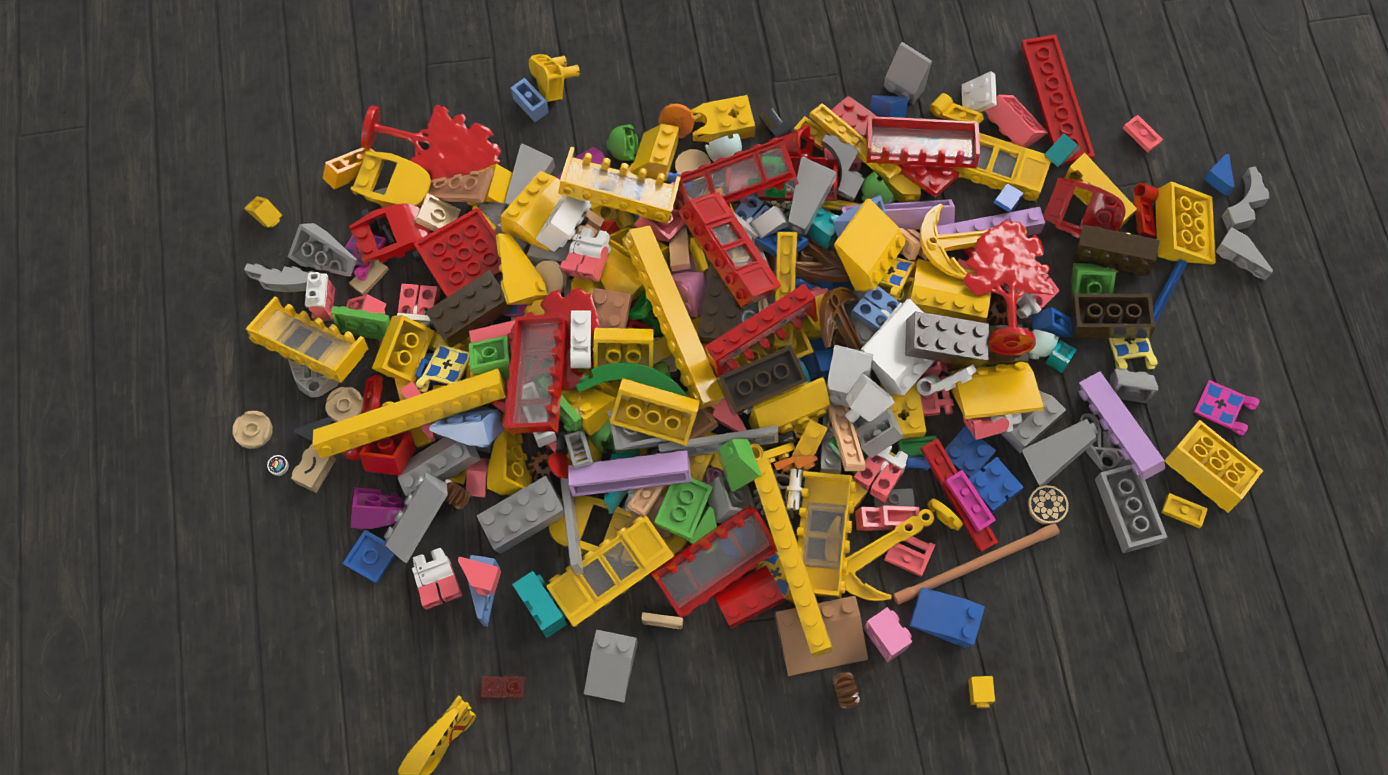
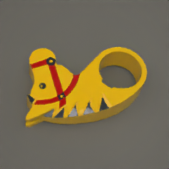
M460 696L455 699L449 709L429 728L407 754L398 769L399 775H430L435 770L452 740L462 731H466L474 722L476 715L471 711L472 708L469 706V703H465Z

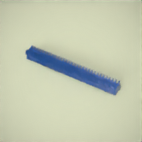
M1182 259L1176 262L1172 273L1169 275L1153 306L1155 324L1188 264Z

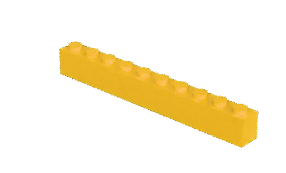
M645 226L629 230L624 238L625 247L630 252L632 264L636 266L639 280L644 285L646 297L653 306V313L659 320L661 332L665 334L668 348L673 353L675 365L682 374L683 384L688 388L690 398L699 400L698 410L717 405L724 398L651 227Z
M497 368L313 430L312 446L320 458L323 459L506 398L505 382Z
M768 458L756 461L761 476L754 481L810 652L814 658L834 652L772 465Z

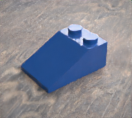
M920 588L909 626L967 648L975 643L985 606L964 598Z

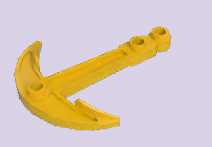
M939 204L926 214L921 225V248L925 256L935 267L947 275L964 280L967 272L958 264L955 258L949 259L945 251L975 247L977 239L988 230L939 235L937 224L940 211L943 208V205Z
M928 509L921 510L918 516L910 517L896 526L892 532L846 557L845 561H848L847 573L843 575V581H846L845 590L854 596L870 601L891 599L890 594L878 591L867 583L863 584L855 574L901 541H906L921 532L924 526L932 525L934 522L932 511ZM928 514L930 518L929 520H923L922 516ZM837 516L832 522L828 533L840 534V516ZM910 524L913 526V529L906 531L905 526ZM826 539L825 555L827 561L838 562L840 541Z

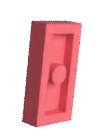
M1138 115L1123 127L1148 153L1163 140Z

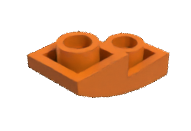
M796 456L773 464L776 470L782 469L783 472L793 468V463L796 464L798 469L804 468V470L815 466L814 462L818 458L817 456Z

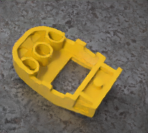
M365 151L366 156L354 186H351L354 194L357 195L359 193L366 200L380 204L381 207L403 203L420 207L423 204L431 184L430 176L425 169L414 162L391 153ZM388 160L397 163L386 193L382 195L373 192L384 162Z
M584 495L574 496L580 540L593 506L596 505L609 510L608 506H605V500ZM617 507L604 541L607 539L613 540L617 537L616 533L624 527L626 529L631 527L632 514ZM565 517L551 524L549 531L557 543L566 547L568 546ZM580 541L581 554H587L590 551L596 552L600 549V547ZM620 542L603 555L614 557V560L618 561L624 545Z

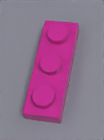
M963 470L944 481L977 532L996 521Z

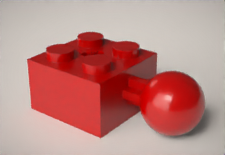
M404 431L342 453L349 460L361 459L365 471L400 476L417 447L411 431Z

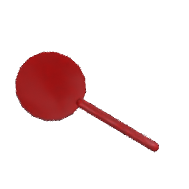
M553 453L548 458L550 470L557 477L569 478V466L573 465L572 461L562 453Z

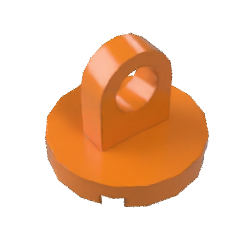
M681 104L666 106L661 111L658 120L659 125L666 124L679 127L678 138H684L690 134L695 123L691 110Z

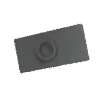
M894 489L885 503L873 496L875 508L882 506L915 507L913 489Z

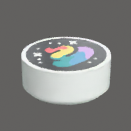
M276 455L270 458L267 467L273 475L280 476L287 472L289 464L283 456Z

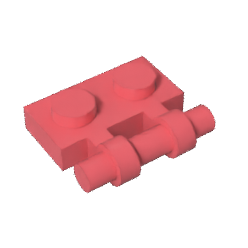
M941 376L939 379L942 380L947 376ZM926 381L927 386L931 388V384ZM940 390L943 399L939 400L937 391L927 396L920 394L923 415H940V407L945 409V414H952V406L954 404L953 399L950 398L949 390Z

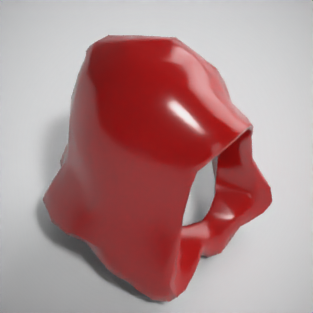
M805 125L790 134L782 136L790 157H811L815 139L810 136L809 125ZM800 137H804L807 140L805 149H800ZM782 149L774 151L775 157L785 159Z

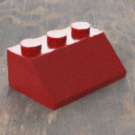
M767 565L727 585L725 590L714 595L731 629L785 602L784 596Z

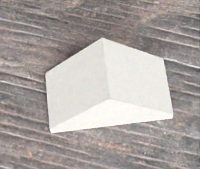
M775 206L751 222L760 239L789 226L788 219L783 211Z

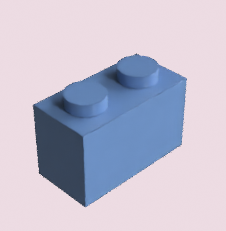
M525 78L511 87L514 101L534 122L549 113L547 101Z

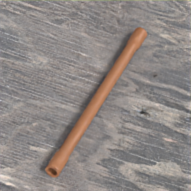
M1055 523L1050 524L1033 534L913 587L893 594L894 600L897 605L907 602L919 595L920 588L930 590L1039 541L1059 534V529Z

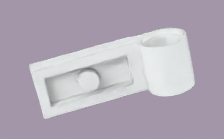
M571 311V368H591V311Z
M972 364L942 380L935 374H928L918 381L917 390L925 396L942 389L948 391L956 387V382L961 381L963 384L972 379L971 375L977 370ZM926 381L931 384V388L927 386Z

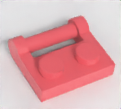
M911 537L905 542L926 551L924 555L899 543L888 550L885 561L921 577L935 544L931 542L928 544L915 537Z

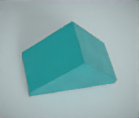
M1063 134L1044 156L1059 167L1079 152L1081 147L1066 134Z
M1060 340L1045 364L1062 373L1077 349Z

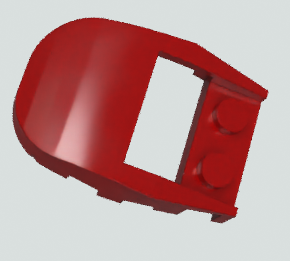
M1057 178L1043 218L1045 222L1047 220L1055 224L1056 228L1078 238L1083 225L1118 232L1124 220L1126 209L1119 197L1100 187L1084 181ZM1075 187L1093 192L1080 226L1063 221Z
M407 203L384 207L370 212L349 226L365 267L369 266L368 262L379 260L382 263L386 262L389 258L403 257L411 249L416 250L413 243L431 233L430 229L415 222L420 208ZM381 216L382 218L387 216L397 243L379 250L370 224Z

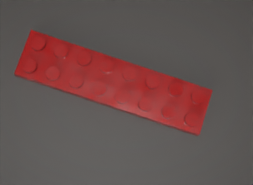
M1050 35L1022 40L1021 47L1052 146L1063 134H1066L1081 147L1079 152L1062 165L1074 163L1084 153L1093 160L1095 154L1057 36Z
M849 96L831 110L866 140L868 116L878 117ZM872 134V145L881 152L882 148L887 146L890 148V153H893V135ZM899 135V154L901 149L906 147L908 148V154L919 155V151L923 147L909 137ZM897 164L901 168L900 174L935 198L959 177V172L952 167Z

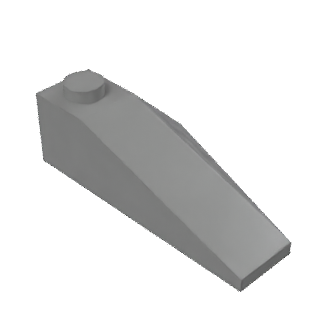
M314 223L299 224L288 254L290 259L301 266L326 270L344 276H351L357 261L327 231Z

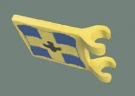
M1108 338L1115 359L1116 369H1127L1126 359L1145 357L1147 369H1155L1157 359L1152 352L1148 338Z
M439 344L423 376L416 382V387L419 388L420 392H427L430 380L446 385L459 382L470 360L469 352Z

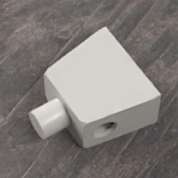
M863 373L846 397V401L851 409L845 416L852 423L860 416L867 421H872L895 402L889 393Z

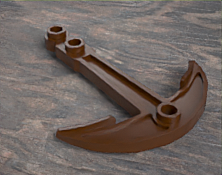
M807 234L806 236L802 235L808 239V245L803 249L821 263L797 265V271L828 282L851 281L841 259Z
M838 287L829 290L823 296L819 309L821 335L825 347H830L833 332L837 326L847 347L861 351L862 345L843 307V304L846 303L857 305L860 299L848 288ZM871 369L870 379L881 387L879 378L874 370Z

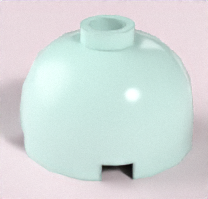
M733 134L734 138L731 139L725 136L709 142V145H705L710 159L716 162L719 158H727L733 156L738 151H742L739 134Z
M1034 329L1032 333L1036 337V345L1027 354L1028 358L1039 360V357H1046L1052 353L1059 337H1054V334Z

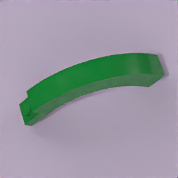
M629 362L610 363L593 368L591 371L594 377L591 378L589 374L580 378V383L576 384L578 391L581 392L599 383L623 378L688 397L679 384L663 372L643 364Z

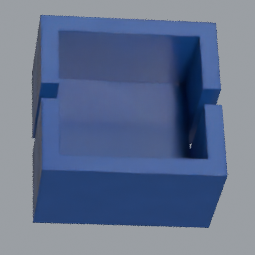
M997 457L983 467L982 471L979 470L969 478L992 514L999 510L1004 503H1008L1017 496L1023 488Z

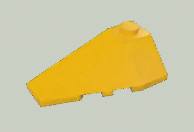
M497 234V250L502 262L499 265V270L503 272L501 288L507 305L533 304L534 301L548 296L543 278L511 234Z
M611 247L599 280L603 283L605 289L633 295L632 301L645 290L643 283L639 280L636 266L632 264L631 259Z
M503 413L500 417L503 432L494 441L487 471V489L500 495H513L531 485L532 476H530V470H527L525 463L528 460L527 455L522 452L521 443L523 442L521 433H514L512 435L504 428L503 418L506 414Z

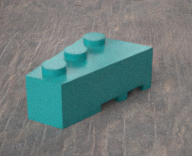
M820 208L807 235L828 251H831L838 239L833 221L839 216Z
M532 571L512 584L546 638L567 625L565 621L566 615L561 608H557L554 603L556 600L550 591L547 592L543 587L546 583L540 574L536 576Z

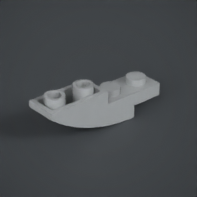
M247 264L244 269L250 278L259 280L264 289L279 292L306 291L308 274L313 272H304L294 266L291 268L284 266L281 272L274 268L271 270L266 269L259 264Z
M827 411L822 420V425L827 427L828 430L821 442L820 473L840 474L841 458L829 445L830 440L835 434Z

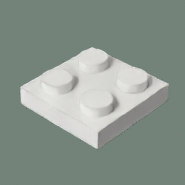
M990 71L962 84L963 107L980 113L997 105L996 82L993 72Z

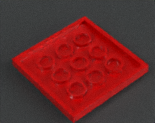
M479 207L413 243L446 297H449L489 270L495 278L503 274L499 270V265L502 262L501 257L498 255L496 233Z

